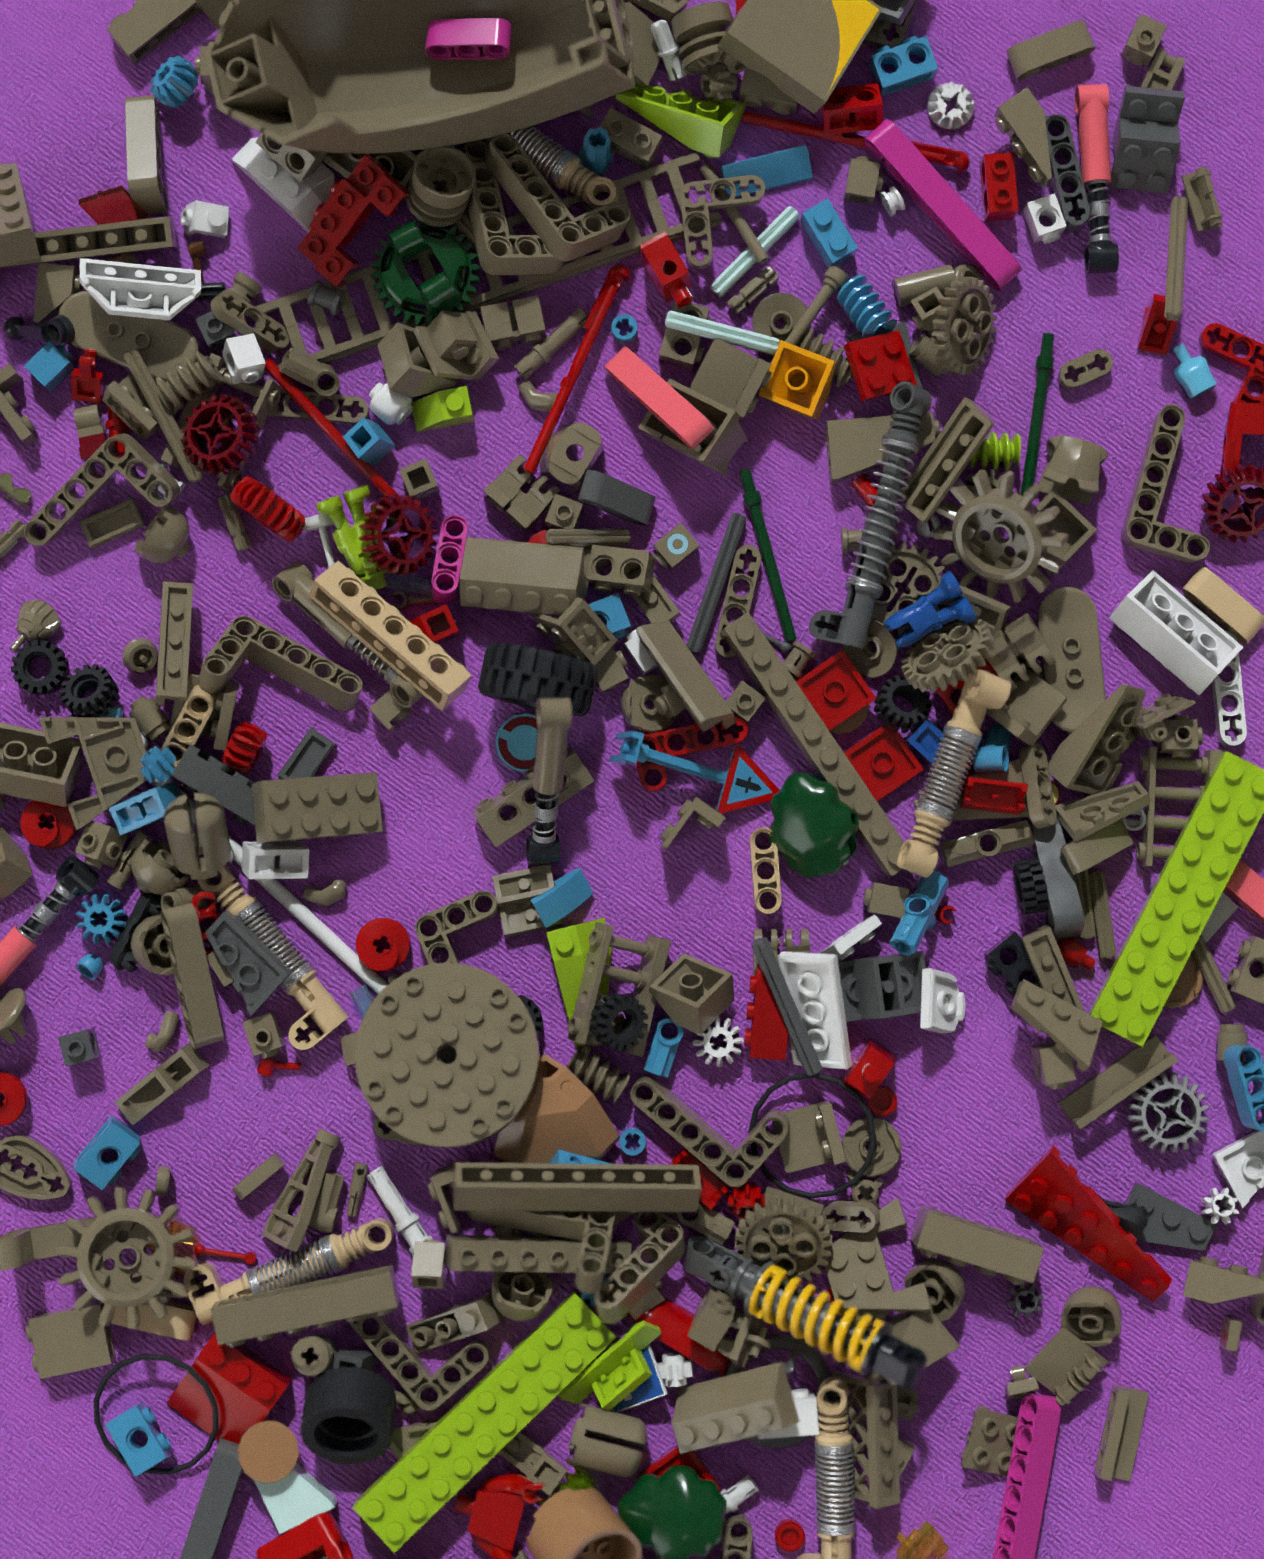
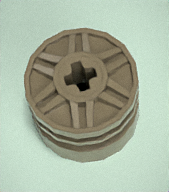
M717 1L699 4L678 13L671 19L670 26L674 40L677 44L683 45L679 49L678 54L683 60L681 65L686 74H704L706 70L711 69V66L724 64V59L728 53L717 45L733 21L728 3Z
M452 146L425 149L419 153L407 188L411 192L410 196L406 198L410 212L418 220L437 227L453 225L462 219L476 181V170L472 161L462 151Z

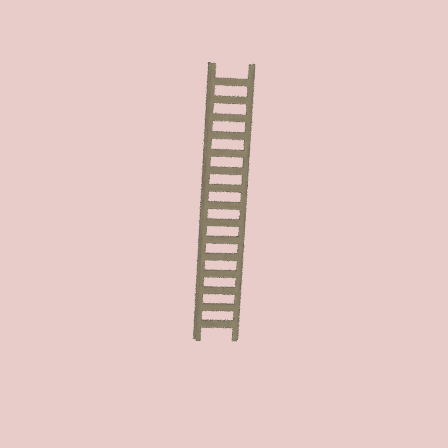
M698 152L690 153L612 181L616 187L618 202L624 204L630 211V219L625 227L629 242L613 247L611 243L601 247L602 252L585 257V255L574 259L573 262L563 265L556 274L534 275L531 277L530 275H517L519 281L502 286L499 275H490L485 272L491 291L477 296L467 293L471 299V304L469 305L462 301L463 313L465 314L466 311L476 312L481 310L480 307L502 303L641 254L639 245L664 231L668 234L671 242L684 239L683 223L668 227L651 178L667 173L681 211L680 193L684 182L679 168L699 162ZM637 183L641 186L657 231L642 238L623 189ZM600 192L596 198L608 194V192ZM576 195L560 199L567 209L584 202ZM584 202L587 212L592 211L591 206ZM719 210L709 214L710 229L722 225ZM522 213L506 218L509 234L515 235L514 226L528 222ZM694 218L689 222L688 228L693 233H700L704 230L705 223L699 218ZM531 227L533 235H537V233ZM431 248L403 263V265L418 260L425 281L436 276L429 257L435 255ZM372 266L347 274L343 279L346 281L343 287H335L329 281L323 282L324 286L336 291L342 289L346 292L341 308L352 340L336 345L323 307L315 304L310 306L324 346V349L308 355L291 307L292 304L306 299L308 301L312 287L255 306L265 314L279 309L293 349L320 363L326 364L377 347V344L396 325H391L383 301L379 302L377 298L380 292L373 289L376 281L371 278V274L379 270L374 269ZM463 268L460 272V277L458 281L459 289L462 283L463 274H466L465 268ZM361 280L364 282L380 330L363 335L346 285ZM403 302L405 308H408V306L416 308L415 303ZM413 317L408 324L404 321L400 322L401 324L416 328L415 318ZM422 319L420 326L428 327L426 319Z

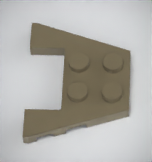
M39 718L47 744L72 736H79L98 793L97 795L68 804L76 830L85 826L147 780L140 773V768L144 766L140 759L146 753V749L135 718Z
M899 1199L893 1200L879 1210L880 1221L872 1230L865 1233L848 1232L832 1244V1255L828 1256V1265L825 1268L834 1300L841 1299L844 1302L843 1311H847L851 1306H854L859 1312H877V1310L933 1312L924 1283L894 1292L879 1236L908 1227ZM870 1217L865 1220V1223L871 1220Z

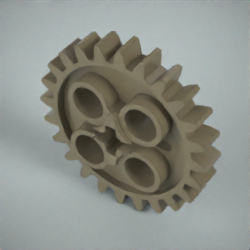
M958 277L957 281H951V288L945 287L946 297H939L941 308H935L938 319L932 322L936 325V330L932 332V336H935L937 339L933 344V348H938L935 357L941 359L940 366L945 367L946 372L960 375L972 374V370H978L979 363L984 364V354H990L988 344L994 343L991 333L996 332L993 322L997 319V316H993L992 313L996 308V304H991L994 295L988 294L990 287L984 285V280H978V278Z
M902 541L899 549H896L895 545L889 547V552L892 556L886 559V563L888 565L893 562L900 563L904 568V574L896 577L890 573L889 568L884 569L883 574L886 576V579L881 581L880 585L887 590L889 597L886 601H878L876 599L872 615L873 620L884 624L891 615L899 611V604L908 603L912 605L922 595H928L940 585L941 577L939 573L945 567L934 566L938 557L934 556L928 559L926 557L928 548L924 549L920 554L917 552V543L908 550L905 541ZM915 567L917 571L905 588L908 594L903 593L892 611L887 612L886 608L898 590L894 585L900 586L911 568ZM923 578L928 581L929 590L927 592H919L914 586L915 579ZM944 601L941 604L935 606L934 608L936 612L940 611L938 606H946L948 604V601ZM907 622L894 630H896L898 637L903 634L904 630L908 631L912 627Z
M960 619L958 622L955 620L950 621L949 624L943 625L942 629L932 631L919 642L912 644L913 649L905 651L907 657L901 660L904 664L901 667L903 675L909 685H912L915 690L920 688L921 692L929 688L930 692L933 693L938 687L945 691L949 684L956 687L958 680L961 679L966 682L968 681L967 675L977 674V667L986 666L983 659L992 657L990 651L995 649L993 644L995 638L988 624H984L982 619L975 620L972 623H966Z
M778 1197L777 1204L773 1205L769 1199H766L764 1208L756 1203L754 1212L746 1210L745 1219L739 1220V1226L736 1229L735 1250H738V1254L742 1257L756 1261V1265L760 1267L769 1261L776 1263V1266L787 1271V1282L796 1276L801 1279L805 1277L807 1280L812 1281L813 1272L821 1274L822 1265H828V1256L832 1255L833 1237L830 1235V1225H824V1215L816 1217L815 1207L807 1211L805 1210V1201L801 1202L799 1206H795L794 1198H790L788 1204H783L782 1198Z

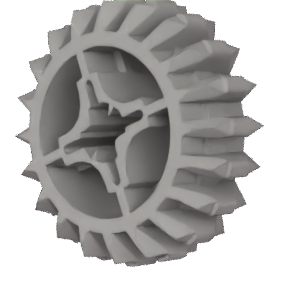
M1162 1072L1158 1075L1159 1082L1153 1078L1148 1082L1149 1087L1143 1085L1139 1088L1143 1091L1141 1095L1135 1092L1131 1094L1138 1101L1136 1105L1129 1103L1127 1107L1136 1110V1114H1131L1127 1118L1129 1121L1138 1122L1131 1127V1131L1134 1133L1142 1131L1138 1136L1139 1142L1143 1143L1149 1139L1147 1143L1149 1149L1153 1150L1158 1144L1159 1152L1165 1153L1169 1145L1171 1153H1177L1178 1143L1182 1149L1187 1150L1189 1149L1187 1139L1197 1143L1199 1140L1194 1133L1196 1131L1202 1134L1205 1133L1206 1130L1200 1127L1199 1124L1200 1121L1209 1122L1208 1117L1201 1115L1202 1111L1209 1110V1106L1206 1104L1199 1105V1102L1204 1100L1206 1096L1204 1093L1194 1095L1199 1086L1195 1083L1188 1086V1077L1183 1076L1178 1082L1177 1073H1171L1168 1080L1166 1074ZM1163 1089H1175L1173 1094H1169L1163 1102L1151 1099L1153 1095ZM1182 1095L1188 1100L1190 1118L1183 1115L1181 1111ZM1157 1106L1170 1109L1180 1119L1167 1117L1165 1121L1166 1115ZM1147 1107L1155 1113L1154 1131L1150 1129L1146 1120ZM1174 1124H1180L1185 1127L1174 1136L1161 1137L1163 1132L1168 1131Z

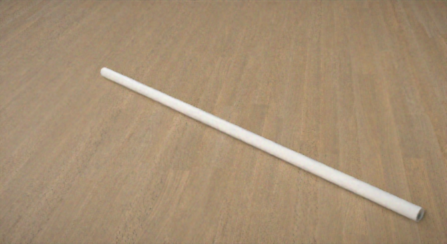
M154 779L151 783L158 787L172 781L167 779L165 782L159 783ZM177 787L180 796H181V795H185V794ZM188 797L193 822L197 825L196 804ZM228 835L233 852L232 859L242 867V847ZM255 879L377 994L388 985L373 969L368 968L350 947L277 879Z

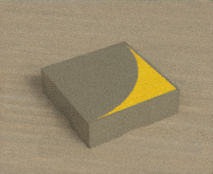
M747 0L736 14L717 46L751 70L769 78L782 92L815 114L828 100L883 8L872 0Z

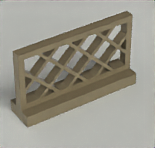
M843 1372L832 1373V1377L844 1380L851 1391L848 1397L847 1412L852 1421V1424L847 1427L849 1433L852 1435L857 1429L863 1439L862 1443L858 1445L853 1437L854 1449L852 1451L854 1454L852 1457L854 1460L852 1462L854 1463L858 1460L864 1470L859 1475L854 1465L852 1466L854 1468V1471H852L854 1473V1498L870 1502V1507L877 1509L900 1503L897 1385L893 1386L888 1380L879 1381ZM864 1387H866L867 1400L861 1392L864 1389ZM832 1391V1401L841 1399L836 1391ZM855 1399L862 1409L859 1415H857L851 1405ZM865 1417H867V1429L862 1423ZM867 1447H868V1459L866 1458V1456H865L864 1453H863V1451H864ZM867 1478H869V1490L864 1483Z

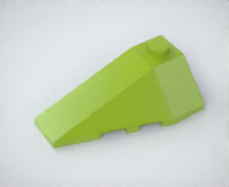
M635 83V87L618 93L615 96V99L690 149L701 152L704 156L710 158H720L731 146L745 110L743 102L730 98L724 102L713 103L712 96L708 97V99L691 97L692 91L682 90V93L669 94L666 93L663 87L651 85L641 87L637 83Z
M605 918L546 932L568 1020H570L574 1013L590 948V933L594 929L596 922L606 924ZM612 947L608 949L605 965L610 966ZM602 976L598 994L608 995L609 978ZM594 1006V1010L598 1011L599 1008ZM574 1041L575 1047L587 1045L586 1043L581 1044Z

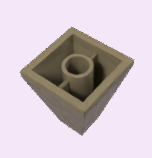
M899 1312L884 1322L893 1325L892 1336L921 1349L926 1354L927 1363L925 1368L960 1346L933 1312ZM885 1377L893 1386L897 1385V1383Z

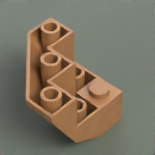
M543 1054L540 1057L537 1081L529 1100L521 1113L499 1132L494 1148V1156L505 1163H550L552 1157L559 1149L593 1159H601L620 1139V1136L594 1094L567 1067Z

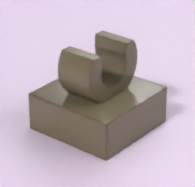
M1023 1365L1012 1367L1010 1370L1012 1382L1007 1383L1005 1386L1007 1399L1012 1400L1024 1397L1027 1394H1037L1039 1387L1036 1377L1026 1379Z

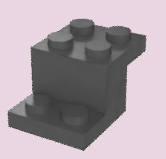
M1125 86L1113 134L1115 157L1111 170L1112 183L1109 184V188L1168 193L1181 144L1178 122L1185 99L1184 91Z
M916 951V953H912L910 956L903 954L871 956L838 962L846 1022L861 1019H884L921 1012L922 969H926L923 951Z

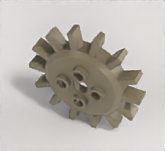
M985 469L980 470L973 477L977 490L975 495L972 494L961 480L957 481L950 491L963 506L960 508L943 500L935 511L953 521L952 526H939L933 532V539L953 540L955 547L941 560L942 564L946 566L961 560L969 570L963 575L960 585L967 587L979 576L988 581L986 596L992 599L999 593L1001 583L1008 584L1014 602H1020L1026 595L1022 581L1024 578H1027L1039 593L1044 591L1050 582L1037 566L1041 565L1057 574L1065 563L1064 560L1047 552L1048 546L1062 547L1068 540V534L1047 531L1045 523L1051 522L1060 512L1058 506L1039 512L1032 504V501L1038 496L1041 487L1036 483L1028 488L1023 496L1013 492L1014 472L1007 471L1001 478L999 489H992ZM997 527L1005 528L1009 533V539L1001 538L997 533ZM983 530L987 531L990 534V537H987L983 533ZM1008 546L1014 548L1015 553L1011 552Z
M125 1187L115 1188L116 1210L106 1212L102 1202L96 1196L87 1199L88 1207L95 1215L96 1220L89 1227L81 1220L75 1218H68L65 1223L72 1231L79 1233L82 1238L78 1248L69 1245L56 1248V1254L61 1257L77 1258L78 1267L77 1271L66 1273L59 1278V1284L72 1285L82 1280L87 1291L77 1299L73 1307L77 1311H81L89 1307L95 1298L102 1301L104 1307L99 1316V1325L108 1326L110 1324L116 1307H126L129 1329L138 1328L140 1326L138 1308L139 1305L148 1303L153 1314L162 1319L168 1313L166 1306L161 1302L158 1295L165 1289L180 1297H186L189 1292L183 1284L173 1279L176 1267L184 1269L198 1267V1260L191 1257H178L176 1246L178 1243L189 1241L195 1237V1231L182 1230L173 1235L167 1224L177 1216L181 1208L177 1204H173L167 1207L160 1217L152 1214L150 1209L155 1200L156 1191L145 1190L138 1209L129 1208L128 1193ZM121 1231L128 1233V1240L124 1243L119 1240ZM148 1244L155 1246V1253L153 1255L146 1253V1246ZM127 1248L133 1249L137 1254V1260L132 1266H126L121 1260L122 1252ZM108 1259H112L115 1262V1267L111 1271L105 1266ZM136 1271L142 1275L140 1283H135L132 1279V1275Z

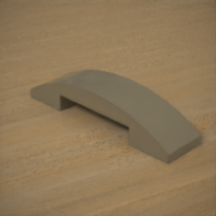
M520 1431L498 1452L527 1475L526 1478L533 1483H542L543 1489L541 1490L549 1496L568 1471L556 1458L523 1431Z

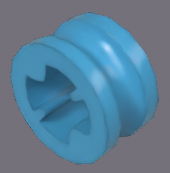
M621 314L614 318L611 332L616 341L628 343L636 337L638 325L632 316ZM622 322H628L629 328L633 329L631 333L627 331L626 336L620 335V329L616 328L618 324L622 326Z
M627 1128L620 1135V1148L627 1155L634 1156L640 1154L646 1145L645 1135L638 1128ZM634 1133L639 1135L638 1143L640 1146L637 1149H634L633 1146L632 1149H628L625 1146L627 1144L625 1137L628 1134H631L633 1137Z

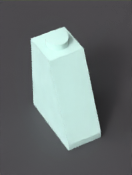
M297 1463L288 1476L277 1482L263 1483L254 1480L279 1534L298 1526L317 1514L334 1508L337 1503L336 1496Z

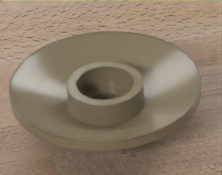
M788 293L771 294L757 305L753 313V331L785 341L807 310V307L794 295ZM775 320H783L785 323L784 329L776 328ZM811 325L796 346L799 347L810 331Z
M871 619L864 650L842 646L843 651L859 674L865 677H878L887 673L895 664L898 651L892 632L888 631L883 623ZM872 641L876 644L877 650L872 648Z

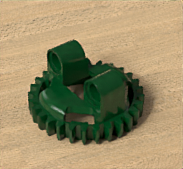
M409 219L408 224L404 226L397 224L396 231L387 232L390 239L389 242L379 241L384 250L374 251L375 256L380 261L371 262V266L379 271L372 273L371 278L373 280H380V282L374 284L373 289L374 291L383 290L377 298L379 302L388 299L384 306L385 310L389 311L395 307L394 317L396 319L403 313L405 314L404 322L406 324L413 317L415 318L416 326L421 325L422 319H426L429 326L442 310L453 312L456 309L458 312L463 313L462 301L466 304H471V299L467 293H477V289L471 283L480 282L478 276L472 275V273L480 271V266L471 263L478 260L477 253L468 254L473 249V244L467 243L463 245L466 240V234L463 233L456 237L457 227L455 225L448 231L446 230L447 226L425 225L420 220L418 225H416L415 221ZM431 248L444 272L419 285L420 290H418L403 263ZM465 267L466 274H463L462 283L460 285V289L462 292L460 293L457 290V283L459 281L460 272ZM409 301L424 305L428 313H423V309L412 306L405 308L403 302Z

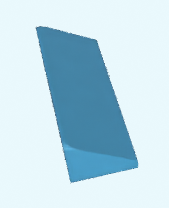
M807 145L721 167L722 178L756 175L764 181L765 190L813 178ZM752 183L749 184L747 190L740 191L739 184L735 185L736 198L740 197V192L753 194L760 190V188H755ZM725 186V189L731 196V190Z

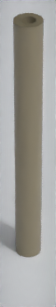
M709 163L700 168L706 180L719 179ZM724 186L718 187L714 192L720 201L730 198ZM737 207L724 208L758 263L763 264L767 262L769 256Z

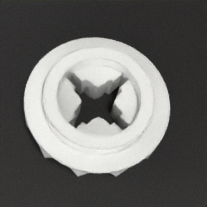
M951 81L943 85L940 84L931 92L927 107L930 118L938 126L945 129H957L964 126L971 119L975 104L972 93L964 87V84L959 85ZM957 96L956 106L959 109L953 108L946 115L947 104L944 100L950 101Z

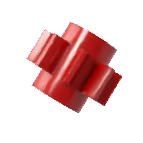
M745 1182L741 1186L733 1187V1193H727V1203L731 1207L732 1214L745 1219L746 1210L754 1212L756 1203L763 1208L765 1207V1195L761 1194V1187H756L752 1182Z

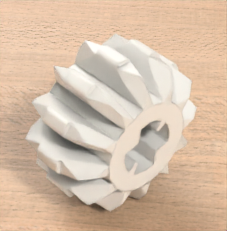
M718 1017L714 1021L713 1027L709 1026L706 1032L699 1035L703 1037V1040L696 1039L692 1041L694 1046H704V1048L696 1052L697 1057H701L707 1052L709 1053L705 1059V1064L710 1065L713 1057H716L717 1067H722L721 1057L725 1056L727 1062L731 1064L734 1061L728 1053L732 1051L737 1055L741 1054V1050L734 1047L733 1043H743V1038L732 1037V1035L740 1031V1028L735 1026L731 1030H727L731 1024V1019L726 1018L721 1027ZM719 1033L723 1034L725 1037L722 1039L726 1041L725 1046H718L717 1049H713L711 1047L713 1043L710 1042V1038L712 1036L718 1037Z

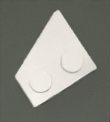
M874 914L857 924L817 954H834L841 961L855 951L852 947L854 944L859 942L863 945L875 936L873 930L882 923Z

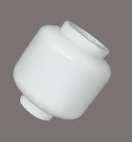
M379 382L369 394L372 398L369 405L371 412L387 425L395 423L400 425L413 410L411 405L412 397L389 390L388 382L384 385Z

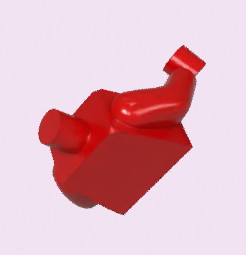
M521 1474L493 1476L480 1483L476 1498L458 1493L454 1511L471 1516L467 1531L475 1543L492 1559H514L511 1552L524 1503L532 1504L542 1501L543 1499L537 1495V1490L543 1489V1484L540 1482L533 1483Z

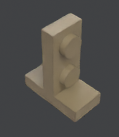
M9 363L0 370V412L21 441L29 446L38 440L33 433L36 427L26 414L21 417L16 410L19 403L11 392L7 391L23 379L17 369Z

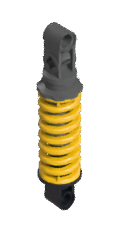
M695 1235L689 1239L684 1261L685 1270L709 1282L714 1287L726 1291L734 1299L740 1298L744 1300V1312L746 1314H752L759 1319L763 1317V1320L769 1324L776 1323L778 1329L784 1332L790 1330L793 1337L797 1339L804 1338L806 1344L811 1347L819 1346L821 1352L825 1354L833 1353L834 1358L839 1362L847 1360L849 1367L860 1372L865 1378L870 1377L875 1371L905 1389H916L921 1385L927 1356L921 1349L892 1336L894 1329L892 1324L876 1319L873 1325L875 1328L873 1331H870L873 1322L871 1315L865 1314L857 1324L855 1322L859 1311L856 1307L851 1306L842 1316L844 1302L841 1299H836L832 1304H829L830 1294L823 1291L816 1297V1287L812 1284H808L802 1290V1280L797 1276L787 1282V1271L776 1266V1263L769 1261L760 1267L756 1265V1261L742 1257L737 1252L723 1247L707 1236Z

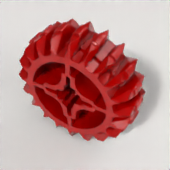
M244 476L234 486V490L230 494L231 501L245 513L285 541L293 542L296 537L300 536L306 525L305 517L292 505L268 487L249 476Z

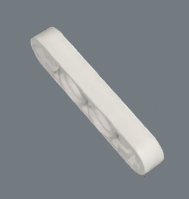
M1225 631V632L1228 633L1233 639H1235V640L1237 641V638L1234 636V634H1232V633H1230V632H1228V631ZM1239 653L1227 665L1234 673L1232 681L1228 683L1223 682L1217 676L1212 682L1218 740L1225 746L1231 747L1241 744L1247 735ZM1226 695H1230L1236 700L1237 705L1232 712H1227L1222 708L1221 700ZM1238 715V720H1232V727L1234 730L1239 731V735L1234 737V741H1231L1230 736H1225V731L1230 729V721L1223 722V717Z

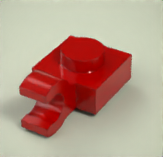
M85 348L84 357L80 356L79 368H74L71 373L72 399L97 404L102 402L104 395V373L95 372L97 350Z

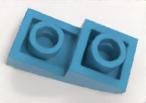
M580 867L555 880L556 886L531 899L537 914L546 928L571 913L593 894Z

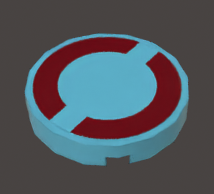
M526 713L514 715L506 720L497 732L495 742L497 754L502 762L514 771L526 773L531 767L535 766L538 730L536 715Z

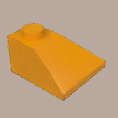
M780 340L769 367L772 375L765 388L761 387L758 396L819 421L830 394L836 362Z

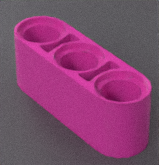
M502 18L435 19L428 23L425 53L428 57L435 60L504 59L510 55L512 24Z
M459 515L447 516L441 525L431 581L432 599L441 605L452 603L458 592L468 533V524ZM455 529L458 530L461 534L458 536H451L447 532L449 530ZM446 556H451L456 561L454 563H446L442 559ZM441 583H446L452 588L441 590L437 586Z

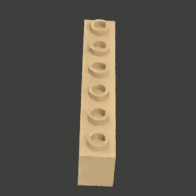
M337 561L314 580L309 597L441 711L465 692L472 676L467 669L451 658L440 645L434 643L423 634L418 626L402 616L396 607L388 604L381 598L374 588L369 587L359 579L353 570Z

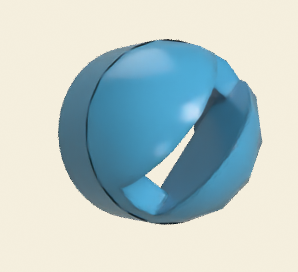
M93 953L86 954L76 964L78 971L91 980H95L103 968L101 958L95 959L96 955Z

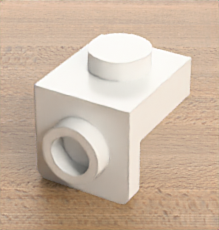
M197 200L186 205L181 213V225L184 226L183 234L190 236L194 233L220 238L226 237L229 207Z

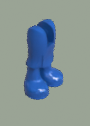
M948 571L941 577L940 585L926 596L922 595L918 601L894 613L884 622L888 631L894 630L907 622L910 623L912 629L895 639L898 649L916 643L930 632L942 629V626L950 621L960 619L966 623H972L978 619L964 595L960 596L963 594V591L951 571ZM960 596L959 598L955 599L952 603H950L948 606L936 612L934 608L935 606L941 604L946 600Z

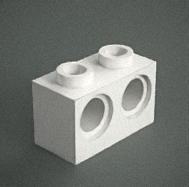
M302 841L257 844V842H243L242 872L248 879L308 878L309 848Z

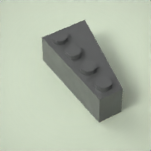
M190 744L172 776L182 781L181 786L193 794L195 792H204L214 796L221 803L222 807L234 812L231 817L243 825L247 826L249 822L255 825L251 784L256 782L231 769L228 765L201 748Z

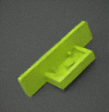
M645 1321L632 1326L627 1334L611 1344L605 1353L592 1361L584 1371L558 1394L560 1399L579 1404L594 1391L602 1409L610 1411L652 1375L641 1350L661 1334L660 1328Z

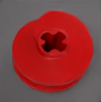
M33 800L28 803L22 812L20 820L22 833L28 842L40 848H61L73 839L77 831L68 805L63 807ZM46 817H52L55 819V821L52 822V824L54 825L53 828H48L44 826V824L47 823V821L45 820Z
M376 918L367 922L360 929L356 938V951L359 959L368 968L375 971H389L399 967L407 959L411 948L410 936L405 927L398 921L390 918ZM386 936L388 938L387 942L391 943L390 949H384L381 953L378 951L380 946H376V941L382 940Z
M0 1072V1094L3 1093L5 1099L2 1100L3 1103L0 1104V1126L11 1124L23 1115L28 1101L25 1085L18 1077L6 1072Z

